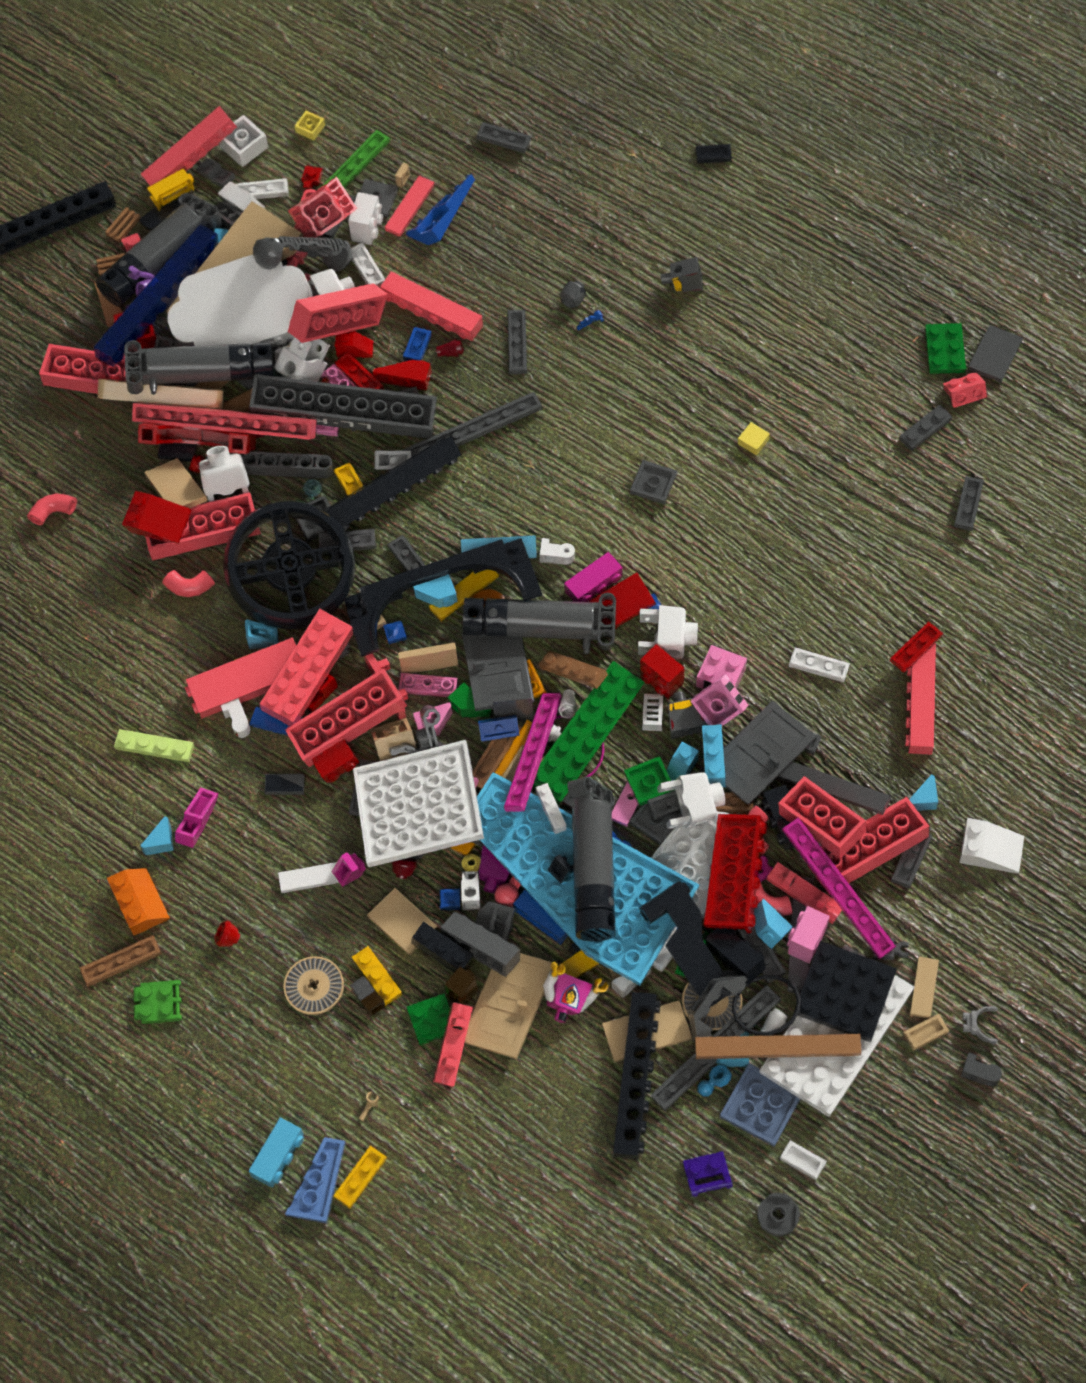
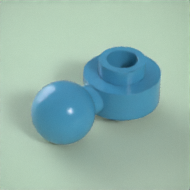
M724 1065L715 1066L710 1072V1080H703L698 1084V1093L701 1096L707 1097L713 1093L715 1085L717 1087L727 1085L731 1080L730 1070Z

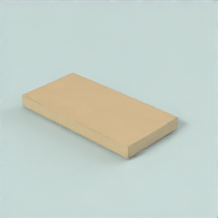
M178 458L144 472L147 480L162 499L187 508L195 507L207 501L206 495Z
M680 1000L661 1005L660 1013H656L655 1021H659L658 1033H654L653 1040L656 1041V1050L692 1040ZM643 1012L639 1017L645 1020L650 1017V1014ZM629 1015L602 1023L614 1063L624 1060ZM640 1032L637 1038L645 1039L648 1034ZM640 1051L637 1052L635 1056H639L645 1053Z

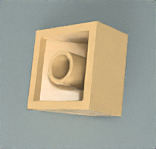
M407 718L370 729L380 761L409 754L403 752L392 756L389 753L390 747L407 743L417 748Z

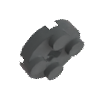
M773 1193L760 1203L757 1218L764 1232L780 1237L791 1234L799 1222L800 1211L798 1205L790 1196L783 1193ZM779 1209L785 1216L784 1218L781 1217V1220H777L772 1213H776V1210Z

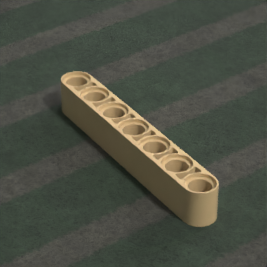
M98 379L97 398L223 409L224 390L157 384V393L155 395L151 394L150 385H144L143 391L135 395L128 392L126 381Z

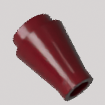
M455 339L436 346L438 357H459L464 353L461 340L457 341Z

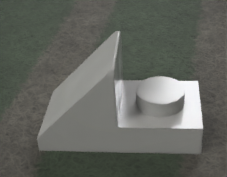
M374 451V470L396 467L411 457V451Z

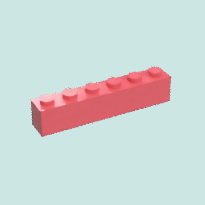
M220 106L217 107L143 171L141 175L151 186L181 169L187 171L197 161L205 157L211 149L219 145L237 126Z
M392 271L380 286V289L388 294L386 301H391L400 308L407 309L413 312L414 315L421 316L430 323L443 327L448 332L452 331L462 339L473 341L483 327L481 315Z
M936 643L907 670L910 682H907L906 693L910 694V699L906 700V711H909V717H906L905 728L909 729V735L906 734L905 746H909L908 753L932 755L934 748Z

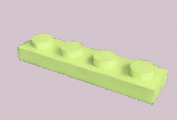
M119 729L114 747L116 750L190 762L194 743Z

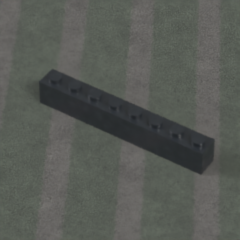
M445 436L324 511L337 520L345 530L350 527L349 523L356 520L358 522L366 517L365 514L367 512H375L380 509V504L385 501L389 503L395 500L398 493H406L411 490V486L416 482L420 484L428 479L426 476L431 473L435 475L441 472L444 465L454 464L462 454L453 438Z

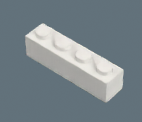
M548 783L536 787V794L554 834L565 831L567 825Z

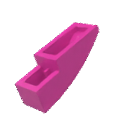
M200 787L184 812V819L175 831V842L191 848L195 846L215 806L218 793Z

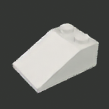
M967 818L959 863L1019 874L1024 836L987 821Z

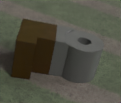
M364 976L350 985L358 1001L370 1017L386 1007L384 1000L377 994Z

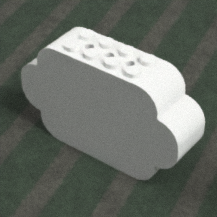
M252 254L187 276L180 283L178 289L180 301L175 303L168 312V324L171 333L183 347L249 343L251 350H253L252 343L271 342V347H283L294 338L288 332L296 300L313 297L304 273L299 268L283 266L280 261V264L272 270L263 269L256 263Z

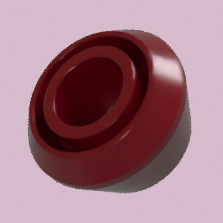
M411 857L391 862L393 873L401 879H407L408 876H412L418 866L416 860Z

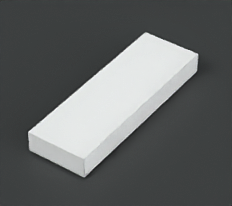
M287 178L235 184L252 195L256 200L289 196Z
M363 242L351 247V260L366 285L374 283L380 288L385 278Z
M794 648L789 667L843 683L850 663L799 648Z
M337 862L279 872L281 893L339 883L331 872Z

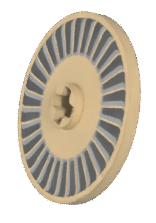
M313 956L299 960L288 970L284 979V993L288 1003L298 1012L307 1015H319L328 1012L340 1001L344 991V979L340 969L332 961L323 957ZM314 982L317 984V989L314 990L310 983Z
M689 982L682 993V1007L688 1019V1012L699 998ZM729 994L710 1007L709 1013L704 1018H701L700 1021L712 1028V1031H719L733 1017L732 1004L735 995ZM742 994L737 999V1013L742 1009Z

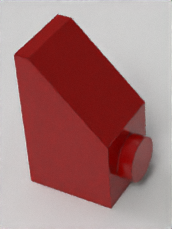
M356 331L335 336V350L338 358H341L347 352L354 358H373V340Z

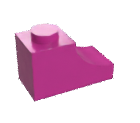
M347 852L341 855L331 872L340 885L344 887L361 877L366 868L361 858H358L355 853L349 855Z

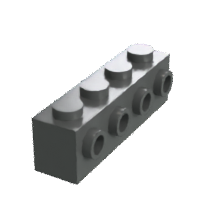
M454 912L440 927L441 934L471 953L474 959L505 977L520 962V949L515 944L508 943L499 935L489 932L482 925H477L464 915Z

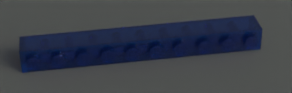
M201 224L195 229L94 346L96 358L112 367L123 359L125 344L132 340L136 341L139 337L143 336L146 328L155 322L158 314L162 313L166 309L167 304L175 299L180 283L187 276L195 274L201 264L205 262L219 244L217 233Z

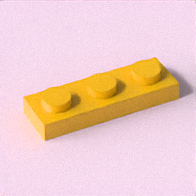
M369 946L352 956V960L384 1000L385 1006L402 995L401 990Z

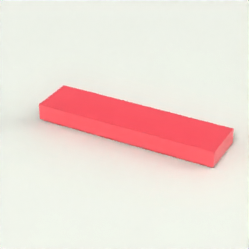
M418 176L386 224L385 231L399 237L402 236L435 186L433 181Z

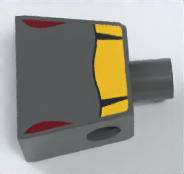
M698 257L671 263L670 273L661 274L662 285L672 283L675 292L703 291V277Z
M682 691L674 693V702L668 704L671 740L702 733V726L707 725V723L691 703L693 698L685 699L684 692Z

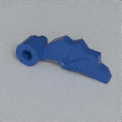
M597 310L592 316L581 321L577 326V330H581L596 320L603 322L604 319L602 318L603 314L601 311Z

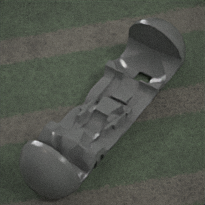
M266 237L256 240L253 246V257L256 263L261 268L272 270L280 264L283 248L288 247L290 251H307V255L310 258L323 257L326 267L336 272L345 269L352 259L350 244L337 238Z

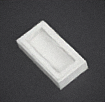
M791 1140L780 1157L781 1161L814 1180H817L827 1162Z

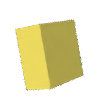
M305 111L295 125L296 133L315 140L325 126L324 118Z
M751 422L739 436L738 445L757 456L768 442L770 433Z

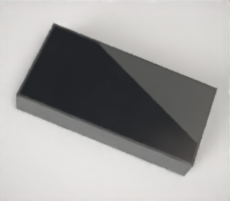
M266 774L265 795H304V774Z

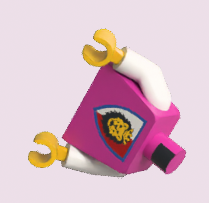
M556 962L551 963L550 967L553 971L549 972L543 984L547 1006L556 1009L554 1020L560 1023H566L568 1014L575 1015L583 1012L598 997L599 992H605L608 989L607 982L599 987V984L602 982L601 978L595 980V987L593 988L592 984L565 974V966L562 963L557 969L558 964Z

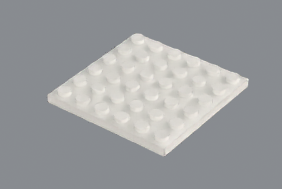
M466 740L353 768L368 868L484 839Z

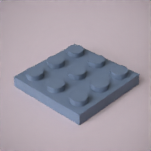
M749 1063L722 1110L720 1118L775 1147L801 1099L759 1073L760 1069Z

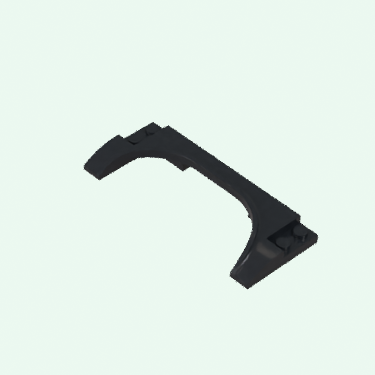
M522 538L505 544L501 539L365 585L360 587L361 593L346 597L344 601L361 657L380 651L377 642V624L383 610L390 602L402 599L401 593L413 586L463 570L473 569L474 574L485 570H492L512 580L518 587L524 602L542 596Z

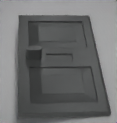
M484 630L483 636L463 635L462 633L475 711L493 709V695L531 692L532 703L534 702L522 637L485 636Z
M771 701L723 748L726 788L749 806L817 736L774 701Z

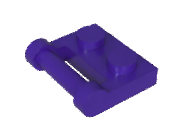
M723 1151L683 1161L692 1197L698 1196L699 1193L724 1187L726 1189L733 1188ZM718 1175L723 1176L722 1180L697 1186L695 1184V1181Z

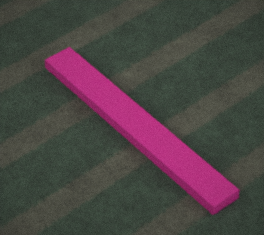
M542 693L504 805L506 812H524L562 699L560 693Z
M796 818L782 829L784 834L878 959H881L896 947L800 818Z

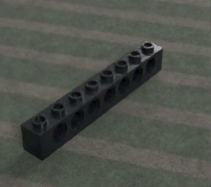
M107 182L98 183L7 223L0 224V256L117 207L114 195Z
M632 992L613 1154L616 1158L639 1160L640 1154H644L645 1142L641 1141L642 1133L646 1134L647 1121H644V1114L649 1112V1101H646L647 1093H651L652 1081H649V1073H653L654 1061L651 1060V1054L656 1051V1041L653 1040L654 1033H658L659 1021H655L656 1013H660L661 1001H658L657 994ZM643 1012L650 1014V1017L645 1020L639 1016ZM640 1032L648 1034L645 1039L637 1038ZM641 1051L646 1054L643 1059L635 1058L637 1052ZM637 1071L643 1073L641 1079H634L632 1075ZM635 1091L641 1093L640 1098L636 1100L630 1098L631 1093ZM630 1112H637L639 1115L637 1119L630 1120L627 1118ZM629 1132L636 1134L633 1140H627L625 1136Z

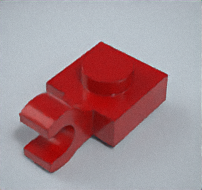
M305 166L301 178L303 188H305L304 192L308 189H313L314 185L319 186L323 174L322 168Z

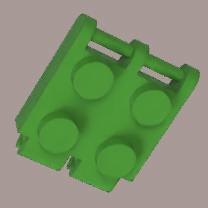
M181 981L140 983V987H135L134 1002L141 1004L134 1005V1019L136 1021L141 1020L142 1024L181 1021L180 1003L182 1000L179 997ZM173 987H175V997H174V998H173ZM174 1004H176V1015H174Z

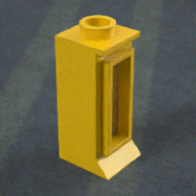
M181 169L148 187L147 189L151 194L149 197L160 211L162 206L177 199L182 194L188 193L190 190L195 191L193 186L195 181L190 173L187 174L184 169Z

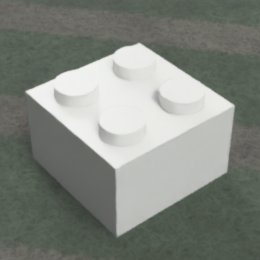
M242 115L233 122L237 128L230 135L226 136L219 145L239 165L244 167L266 150L268 143L266 134Z
M358 192L354 202L357 209L350 214L348 220L351 240L372 245L373 240L378 236V226L383 221V214H381L382 205L379 204L378 196Z

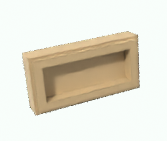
M937 1014L904 1031L903 1035L912 1050L915 1051L949 1033V1029L941 1016Z

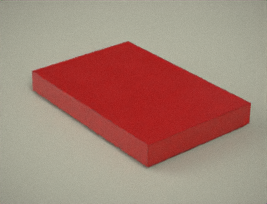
M638 572L589 601L599 602L600 596L604 593H611L615 596V628L639 615L640 609H649L656 605ZM605 600L602 604L609 607L612 605V602ZM608 618L601 621L604 625L612 623Z

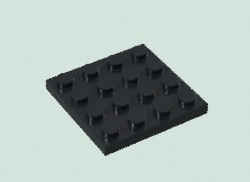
M820 941L800 994L801 1005L798 1016L846 1034H860L862 1040L871 1042L897 968Z

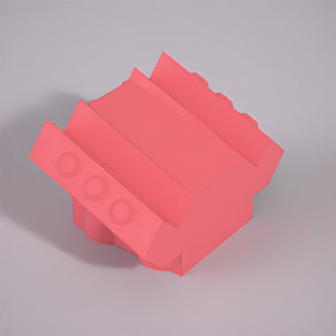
M336 177L294 205L288 212L305 237L317 238L346 219L357 207Z

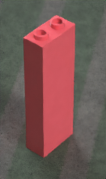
M293 637L186 679L188 686L185 687L188 697H193L194 703L191 705L195 714L199 713L201 719L222 711V704L239 698L240 703L266 694L296 647Z

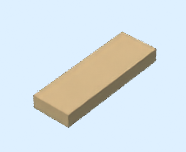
M925 957L918 958L910 1016L931 1018L939 960Z

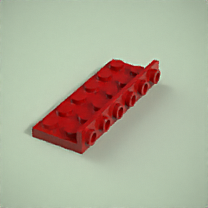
M718 814L704 919L705 928L745 929L747 933H751L752 927H755L756 918L753 914L754 908L758 906L756 890L760 888V878L758 877L759 871L762 870V859L760 857L765 848L763 834L767 832V824L763 821L761 815Z

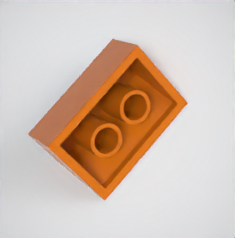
M147 868L126 869L107 878L133 936L170 919Z

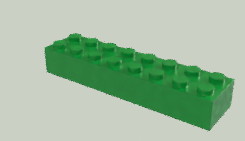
M612 661L606 670L608 674L597 689L593 688L539 765L531 791L536 794V787L548 783L558 806L568 793V782L579 778L645 683L615 661Z

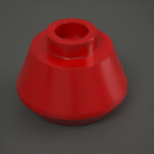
M230 921L222 922L215 934V942L219 947H231L233 944H237L240 938L238 928Z

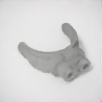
M985 1006L977 1011H971V1013L963 1012V1021H966V1024H963V1032H970L971 1035H976L984 1042L997 1044L998 1039H991L985 1036L978 1028L976 1021L977 1017L983 1012L998 1011L996 1006Z

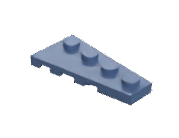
M324 1137L309 1171L306 1172L290 1208L288 1207L285 1213L286 1216L327 1224L345 1141Z

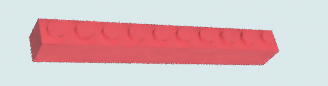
M135 402L132 408L133 422L307 440L314 439L316 436L317 419Z

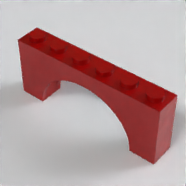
M141 423L138 428V443L142 444L185 443L214 447L226 446L229 453L248 454L256 449L257 434Z

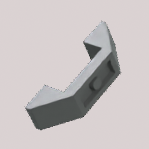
M736 974L710 980L688 1012L692 1041L694 1043L695 1037H711L713 1029L700 1020L709 1013V1007L712 1002L720 997L721 989L724 988L729 993L737 995V993H741L745 988L746 977Z

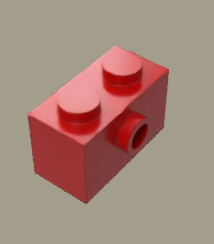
M345 739L311 759L326 783L336 781L341 774L352 771L360 763Z

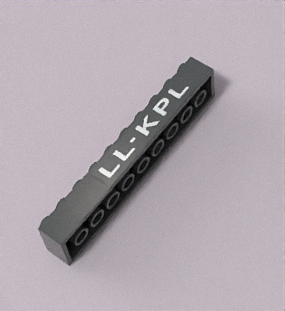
M255 374L249 409L250 413L317 419L316 425L430 438L433 434L437 397Z

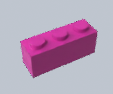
M607 552L564 583V591L573 602H589L596 594L603 593L609 585L617 583L622 578L623 567Z

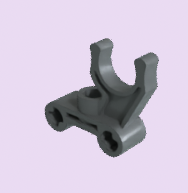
M426 705L420 710L423 728L415 730L419 746L414 748L410 744L403 743L396 747H390L389 753L392 756L403 752L411 754L444 745L437 740L434 726L440 721V714L433 706ZM430 712H434L430 719H426Z

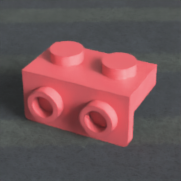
M970 373L964 377L951 379L949 382L943 383V389L951 397V403L954 408L987 397L986 383L977 373Z

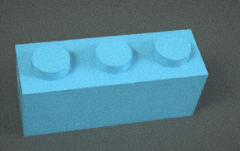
M722 724L702 726L705 773L708 776L709 784L720 782L722 787H726Z
M280 1117L249 1169L250 1176L273 1188L275 1183L278 1184L283 1176L282 1171L285 1165L288 1166L294 1157L293 1152L295 1148H299L304 1140L302 1129Z

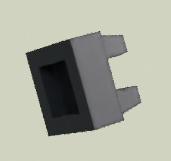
M558 855L547 870L561 884L572 874L574 865H570L565 856Z

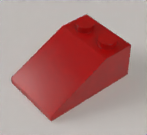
M135 491L122 525L133 534L179 544L192 510L160 497Z

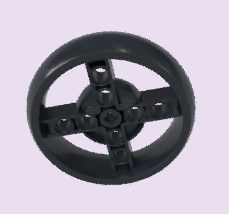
M282 501L267 504L254 510L236 526L225 548L223 572L232 598L251 618L274 628L300 629L310 625L319 609L332 615L344 602L355 577V555L347 533L330 514L311 504L297 501ZM289 518L302 519L314 523L327 532L336 545L312 550L304 541L293 538ZM271 521L275 542L266 549L262 559L238 563L240 549L247 537L255 529ZM279 527H285L287 531L281 533L278 532L277 529ZM288 544L291 548L289 550H282L281 546ZM329 555L331 560L324 561L322 556ZM309 558L313 563L307 565L303 563V560ZM287 562L291 563V568L288 567ZM273 565L276 569L269 572L266 570V567ZM341 566L340 578L334 591L322 603L308 610L304 588L313 581L318 570ZM249 569H255L257 573L255 575H249L247 571ZM266 580L275 589L286 592L290 613L277 612L263 607L248 595L242 585ZM290 580H296L298 581V584L295 586H291L288 584V582ZM299 597L302 599V602L295 604L292 602V599Z

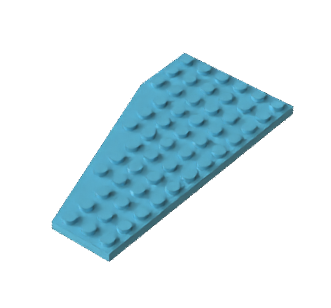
M493 772L477 796L484 839H480V841L587 957L640 986L676 925L668 913L653 923L648 924L638 908L678 881L687 884L692 898L700 884L613 838L616 936L599 942L578 939L575 934L574 871L565 882L560 884L547 870L558 855L565 856L567 862L570 865H574L572 815L559 808L567 827L565 831L554 834L538 796L531 792L524 812H506L504 805L512 782Z

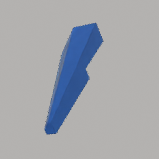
M472 174L467 175L460 186L456 185L454 187L455 191L452 195L444 196L428 211L423 220L420 219L416 222L418 226L408 230L406 234L426 245L439 242L475 181Z

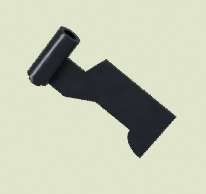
M678 881L638 909L648 924L653 923L666 913L669 914L678 929L665 946L699 997L711 979L736 975L738 973L731 970L722 971L702 939L701 911L689 893L691 891L687 884ZM722 988V993L720 997L716 1001H713L710 1007H712L713 1005H715L731 993Z

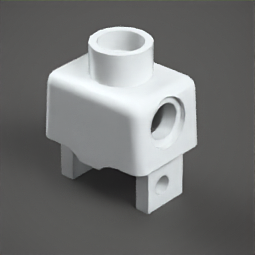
M333 269L310 275V281H308L314 296L355 287L350 276L339 280Z
M294 337L290 347L283 346L275 363V370L281 373L283 378L318 382L327 366L323 359L330 344L322 339H317L311 342H304V348H301L302 343Z
M216 446L206 452L208 459L202 460L199 463L203 491L208 496L209 502L215 501L214 494L225 496L233 494L235 490L242 488L243 494L249 493V479L241 454H230L226 446Z
M659 605V610L640 609V622L658 623V631L654 635V642H638V655H645L657 644L675 660L682 659L684 657V645L697 646L698 623L685 622L686 611L682 607Z
M706 773L681 775L676 780L660 783L657 787L658 793L675 790L680 805L682 817L670 819L666 823L667 829L680 826L690 828L707 823L716 816V807L725 805V794L721 783L709 784Z

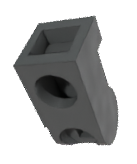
M968 1053L961 1077L987 1086L997 1085L1002 1077L1000 1067L995 1064L986 1065L975 1061L976 1055Z

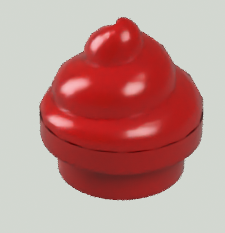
M203 455L194 456L190 462L189 470L200 473L199 463L202 460H206Z

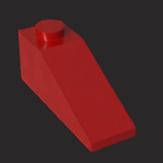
M410 360L373 369V376L380 383L409 388L416 386L417 389L426 391L432 373L431 363L424 360Z

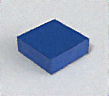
M440 889L441 911L460 910V889Z

